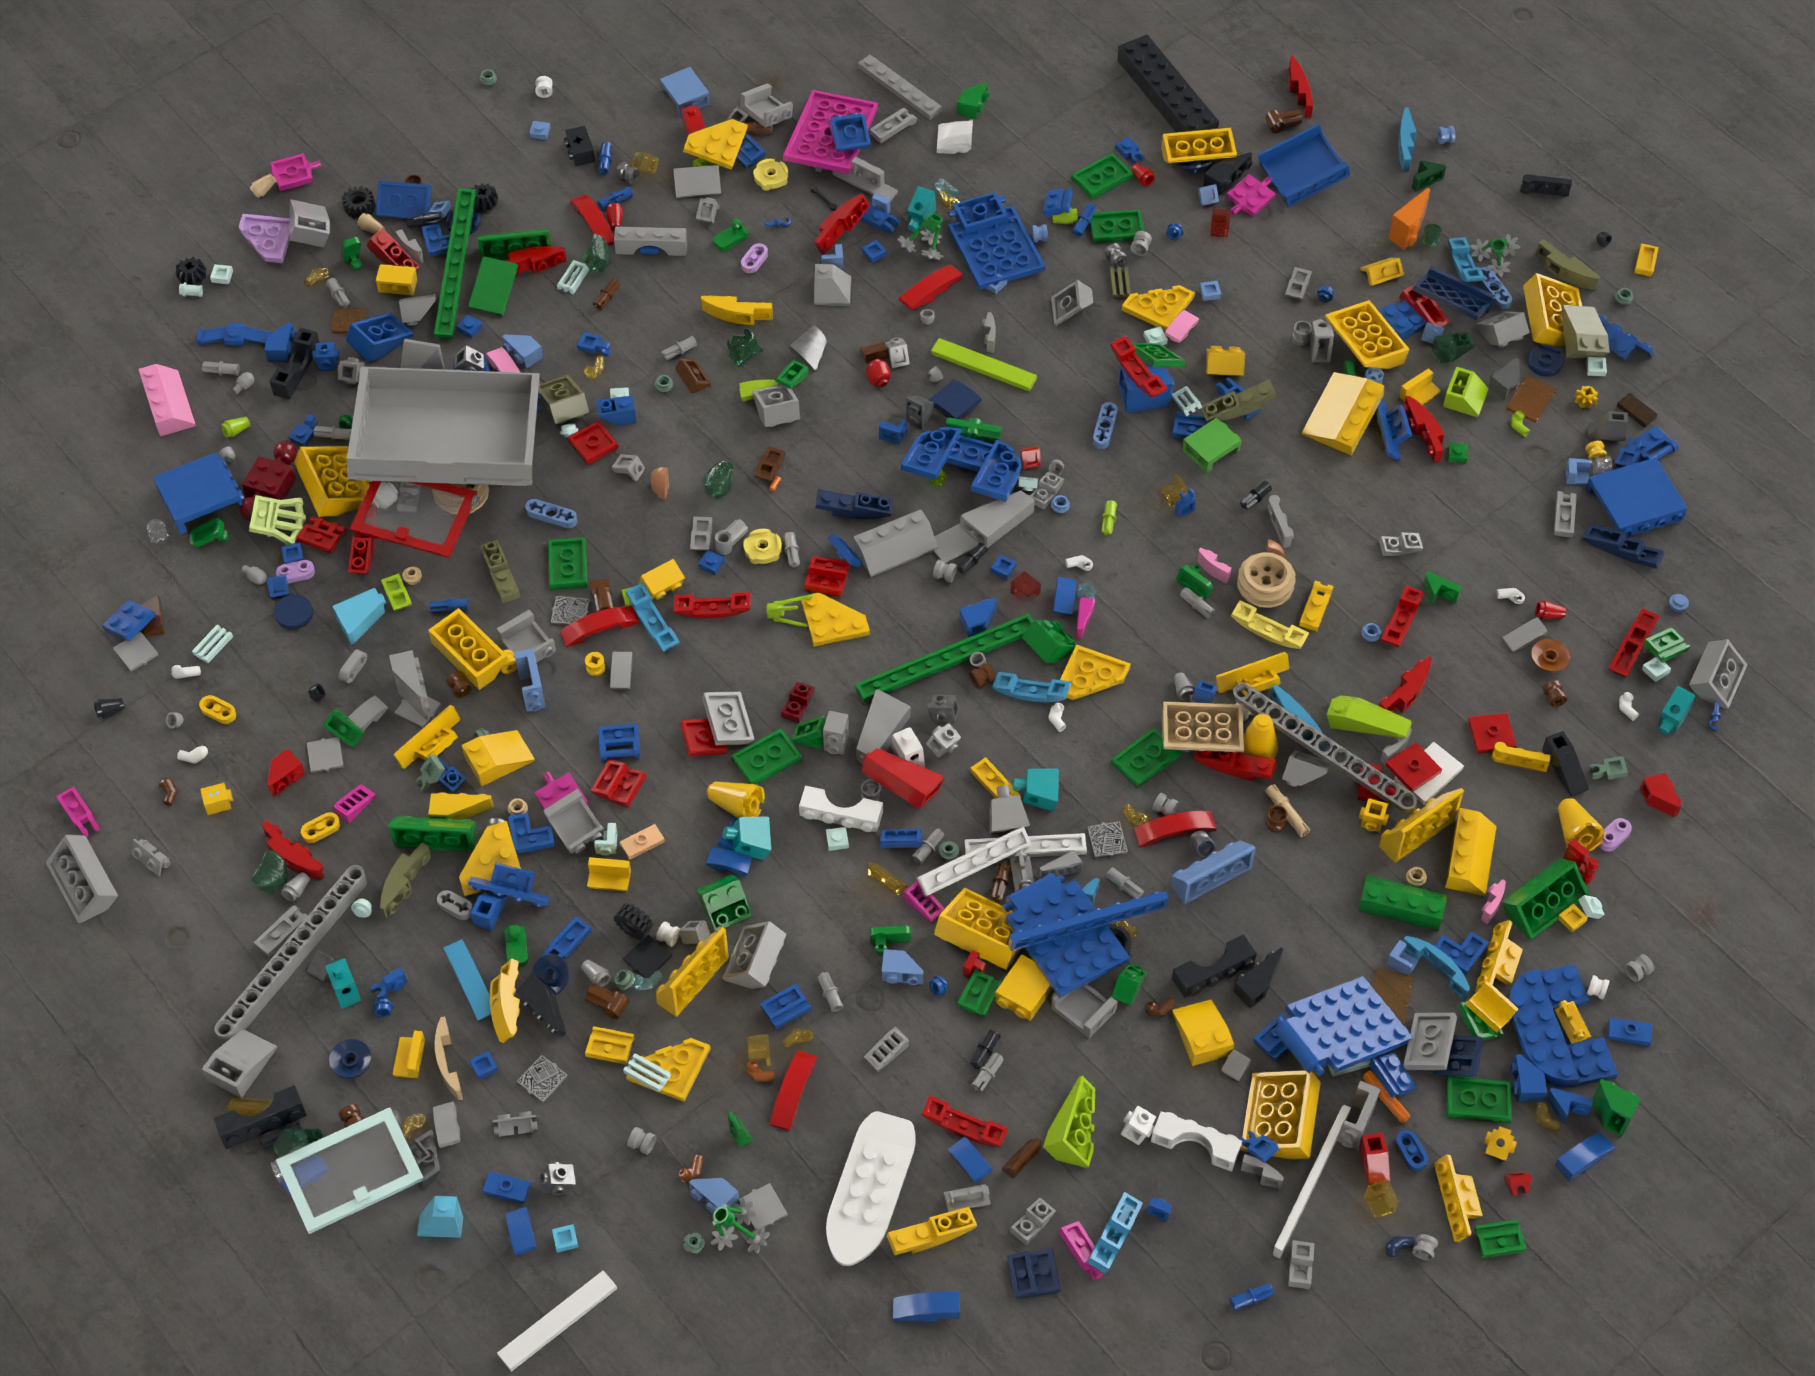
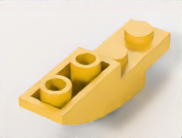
M701 296L702 310L718 319L744 325H754L755 320H773L772 303L737 302V297Z
M510 959L501 967L500 974L490 984L492 1022L498 1039L502 1043L515 1035L517 1031L516 1020L520 1013V999L513 997L516 991L514 987L515 980L519 974L517 970L518 961Z
M966 1207L930 1217L924 1223L888 1232L887 1238L894 1255L912 1251V1254L955 1239L976 1228L977 1224L970 1208Z

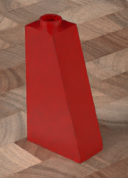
M878 748L871 753L868 752L862 760L864 764L861 772L919 810L939 792L945 778L941 774Z

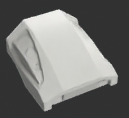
M973 120L940 124L938 126L937 153L955 154L957 152L966 153L971 150Z

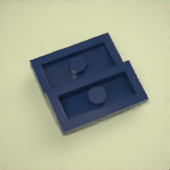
M954 379L928 399L934 403L933 407L943 411L945 417L960 419L982 401L981 397L973 390Z
M1453 1035L1447 1069L1434 1070V1075L1476 1077L1481 1058L1483 1038L1481 1036Z
M1052 1248L1033 1253L1027 1250L1007 1256L1015 1298L1036 1297L1061 1292Z

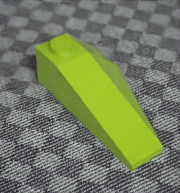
M1341 695L1333 698L1327 712L1330 728L1407 739L1412 724L1411 720L1358 697Z
M1080 1076L1050 1126L1043 1147L1058 1161L1087 1168L1090 1165L1094 1151V1143L1091 1142V1133L1094 1132V1125L1091 1124V1114L1095 1112V1088L1083 1076Z

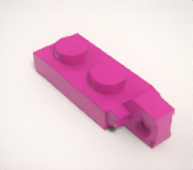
M1077 1221L1060 1228L1059 1234L1080 1267L1088 1272L1093 1281L1100 1279L1103 1272L1087 1263L1095 1245L1080 1222Z

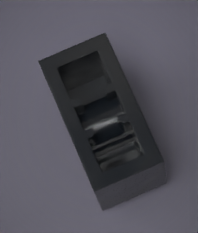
M581 126L565 130L564 144L566 148H569L568 156L570 160L574 161L575 166L595 162L594 149L586 127Z

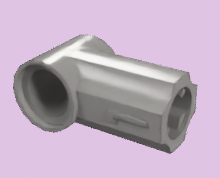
M735 520L725 530L715 534V550L718 554L727 555L731 553L732 546L748 532V527L742 520Z

